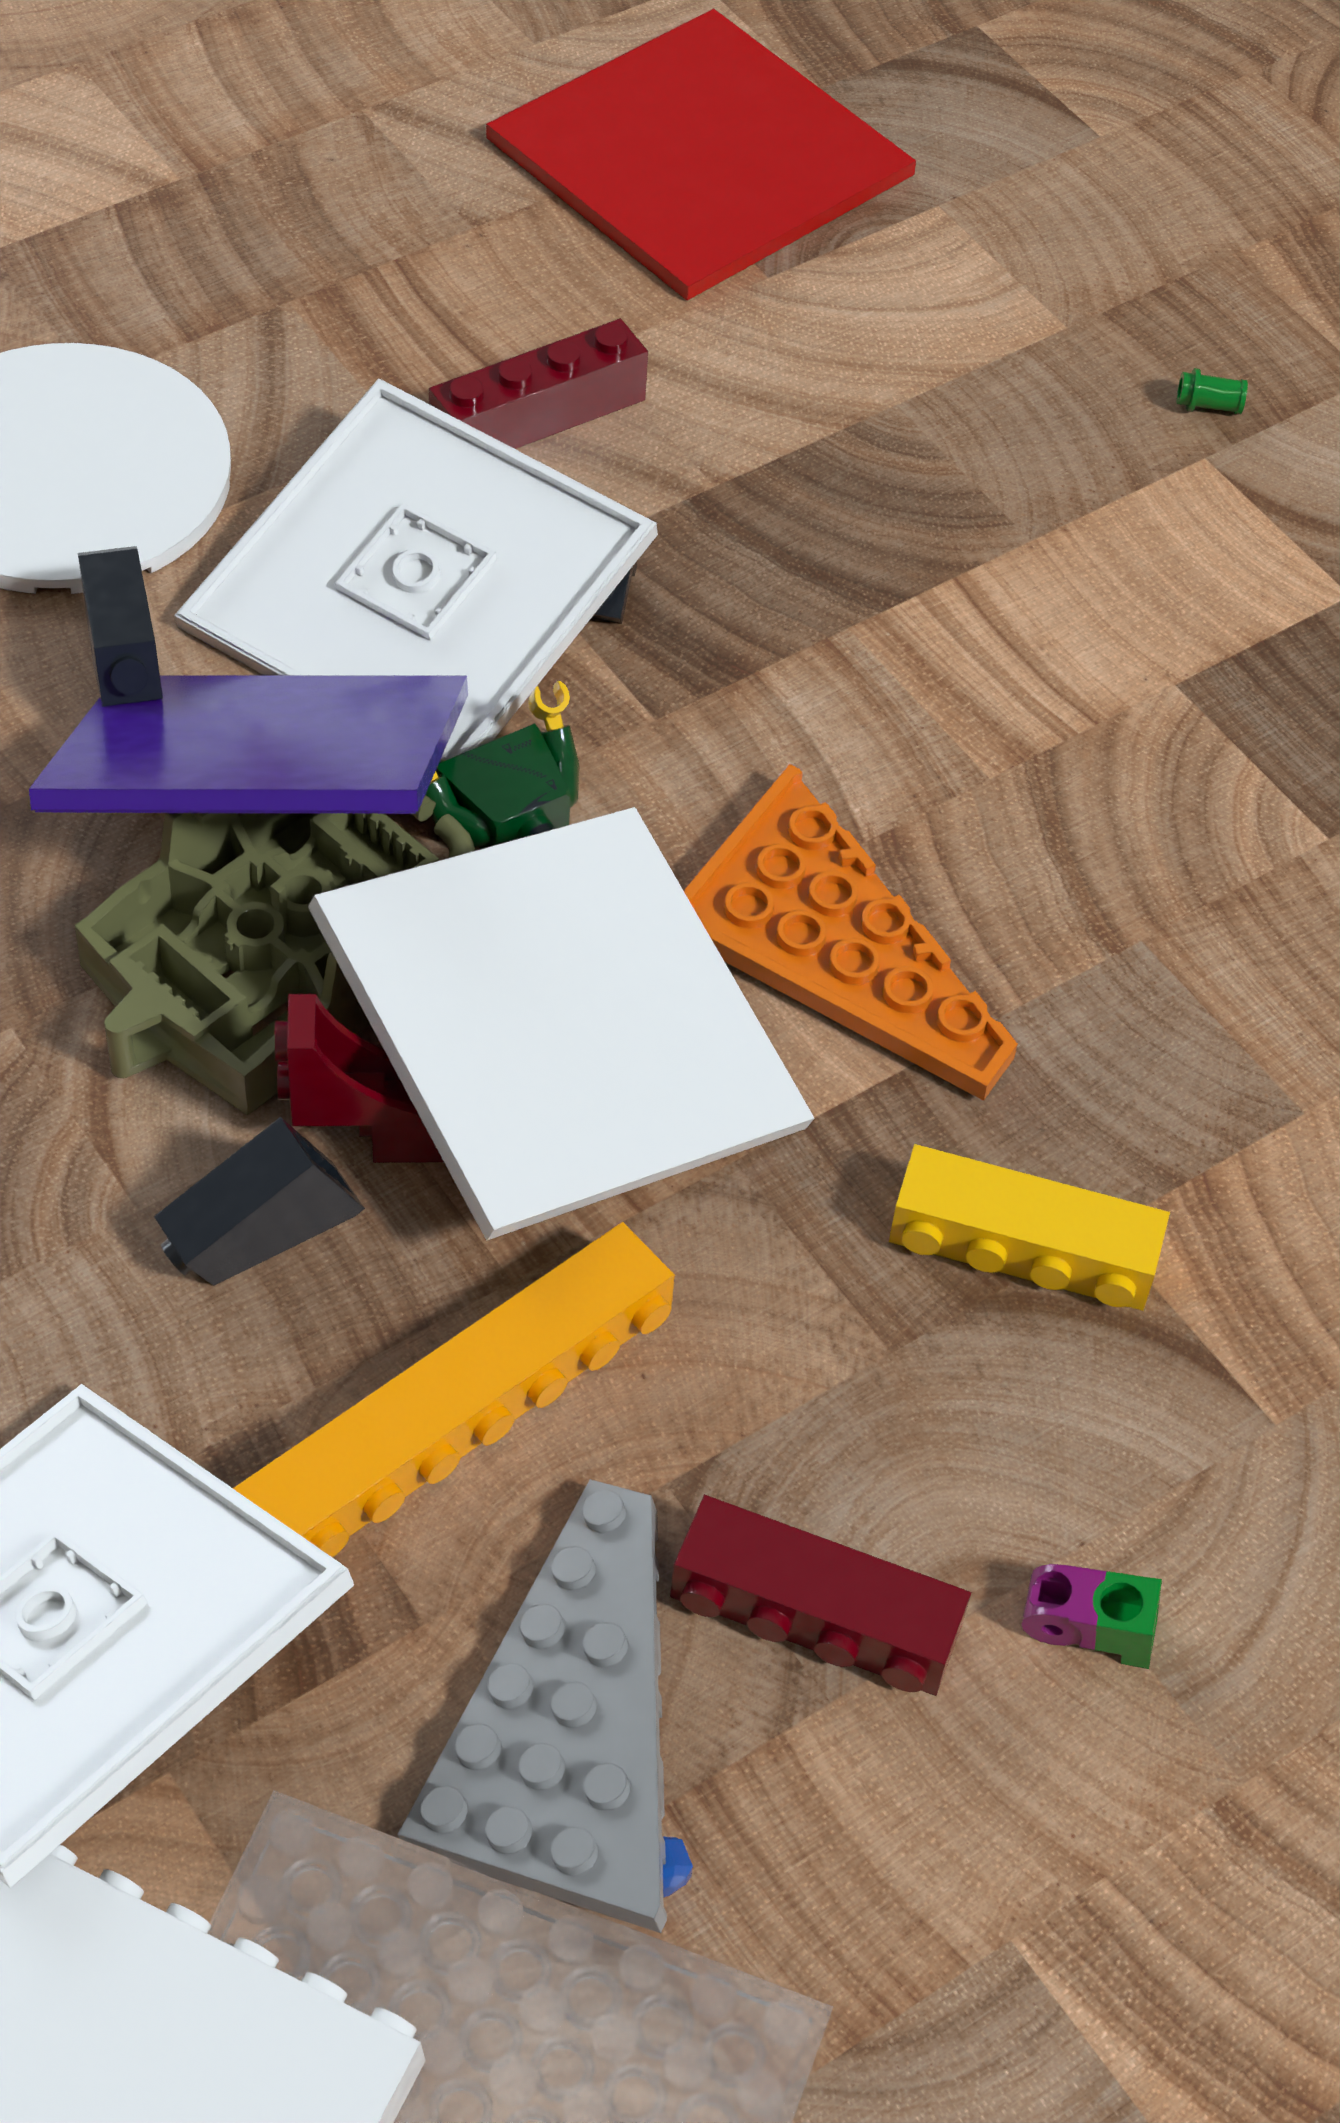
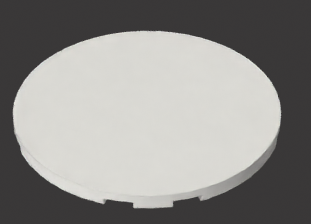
M52 343L28 346L0 353V588L25 593H36L37 588H71V594L82 593L77 553L137 546L142 571L147 569L150 573H153L179 558L207 533L220 514L229 492L231 453L228 434L223 420L213 403L201 389L188 378L161 362L115 347L82 343Z

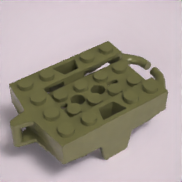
M425 795L419 811L411 815L419 821H425L433 814L436 803ZM166 813L158 861L118 888L86 918L75 924L80 966L115 1006L104 1021L112 1074L117 1078H128L168 1060L237 1109L249 1115L278 1093V1061H275V1021H288V1011L254 1036L252 1026L287 1002L289 994H297L299 992L300 994H316L326 1010L354 1034H358L370 1025L308 908L314 895L342 888L345 885H353L437 862L439 858L385 814ZM446 814L438 820L434 827V833L448 846V858L475 851L470 834L453 816ZM231 969L234 973L225 979L222 975Z

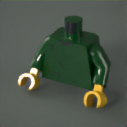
M556 681L553 685L554 696L557 700V707L550 708L543 704L538 686L529 697L528 704L531 713L537 719L544 721L546 730L540 731L534 723L438 764L425 794L436 803L431 815L435 824L442 816L450 814L470 834L474 847H479L480 849L569 825L570 808L577 803L579 796L580 766L570 725H563L561 712L567 707L570 700L569 690L564 683Z

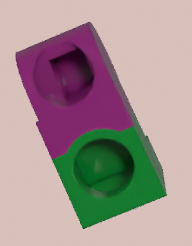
M1061 1564L1039 1566L1033 1570L1030 1578L1021 1623L1023 1631L1030 1637L1051 1645L1065 1646L1078 1644L1081 1648L1122 1655L1121 1664L1149 1669L1159 1614L1162 1579Z

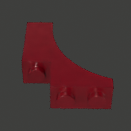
M289 994L288 1021H275V1061H278V1100H290L292 1126H359V1137H372L373 1163L444 1162L385 1050L367 1042L339 1023L326 1010L316 994Z

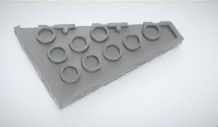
M589 1480L397 1835L406 1850L661 1933L667 1921L663 1900V1864H666L665 1840L662 1836V1819L665 1816L664 1767L660 1756L659 1718H662V1697L658 1686V1676L661 1674V1642L656 1600L659 1562L655 1554V1542L658 1540V1517L651 1495Z

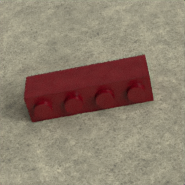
M619 318L429 388V405L517 449L645 401L648 350L624 321Z
M704 1494L674 1563L670 1597L681 1601L688 1610L704 1617H717L719 1615L746 1625L751 1632L762 1639L772 1642H783L786 1640L815 1651L818 1657L829 1664L839 1667L854 1665L878 1674L888 1684L906 1692L923 1691L937 1696L962 1628L972 1592Z

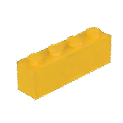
M914 1144L896 1203L889 1242L905 1246L910 1251L920 1255L934 1254L968 1263L973 1268L983 1272H1001L1031 1280L1046 1289H1064L1097 1298L1102 1303L1112 1307H1130L1144 1311L1155 1277L1170 1212Z

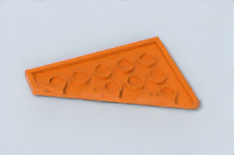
M789 764L684 889V893L724 962L984 1101L1014 1060L1018 1043L1001 1022L996 1021L990 1016L987 1011V1004L976 991L970 993L951 970V959L926 927L913 919L910 907L900 895L894 897L875 874L876 864L849 831L843 829L838 824L837 816L826 802L820 804L803 783V772Z

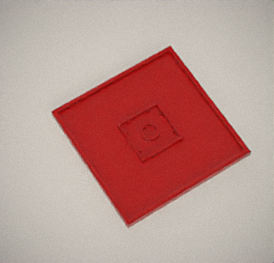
M714 8L486 124V138L687 301L915 175L916 160Z

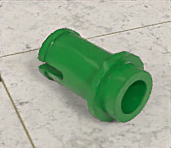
M1194 368L1192 373H1181L1176 402L1179 405H1186V410L1193 412L1195 407L1242 414L1247 397L1248 382L1243 379L1234 380L1202 375L1199 368Z

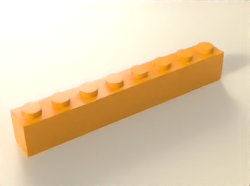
M621 1222L233 1489L333 1558L344 1548L349 1537L371 1521L380 1523L391 1517L401 1507L405 1497L426 1482L435 1484L442 1481L457 1467L460 1458L480 1444L488 1446L500 1440L511 1429L514 1420L534 1406L543 1408L554 1402L563 1393L568 1382L587 1369L595 1371L605 1366L616 1355L620 1346L639 1332L649 1334L661 1326L668 1318L672 1309L675 1274L624 1222Z

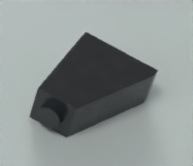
M137 546L77 553L93 666L102 707L163 699L155 637Z
M280 1117L157 1213L154 1218L168 1238L161 1243V1248L171 1263L183 1275H187L193 1270L215 1286L355 1217L365 1208L334 1163Z

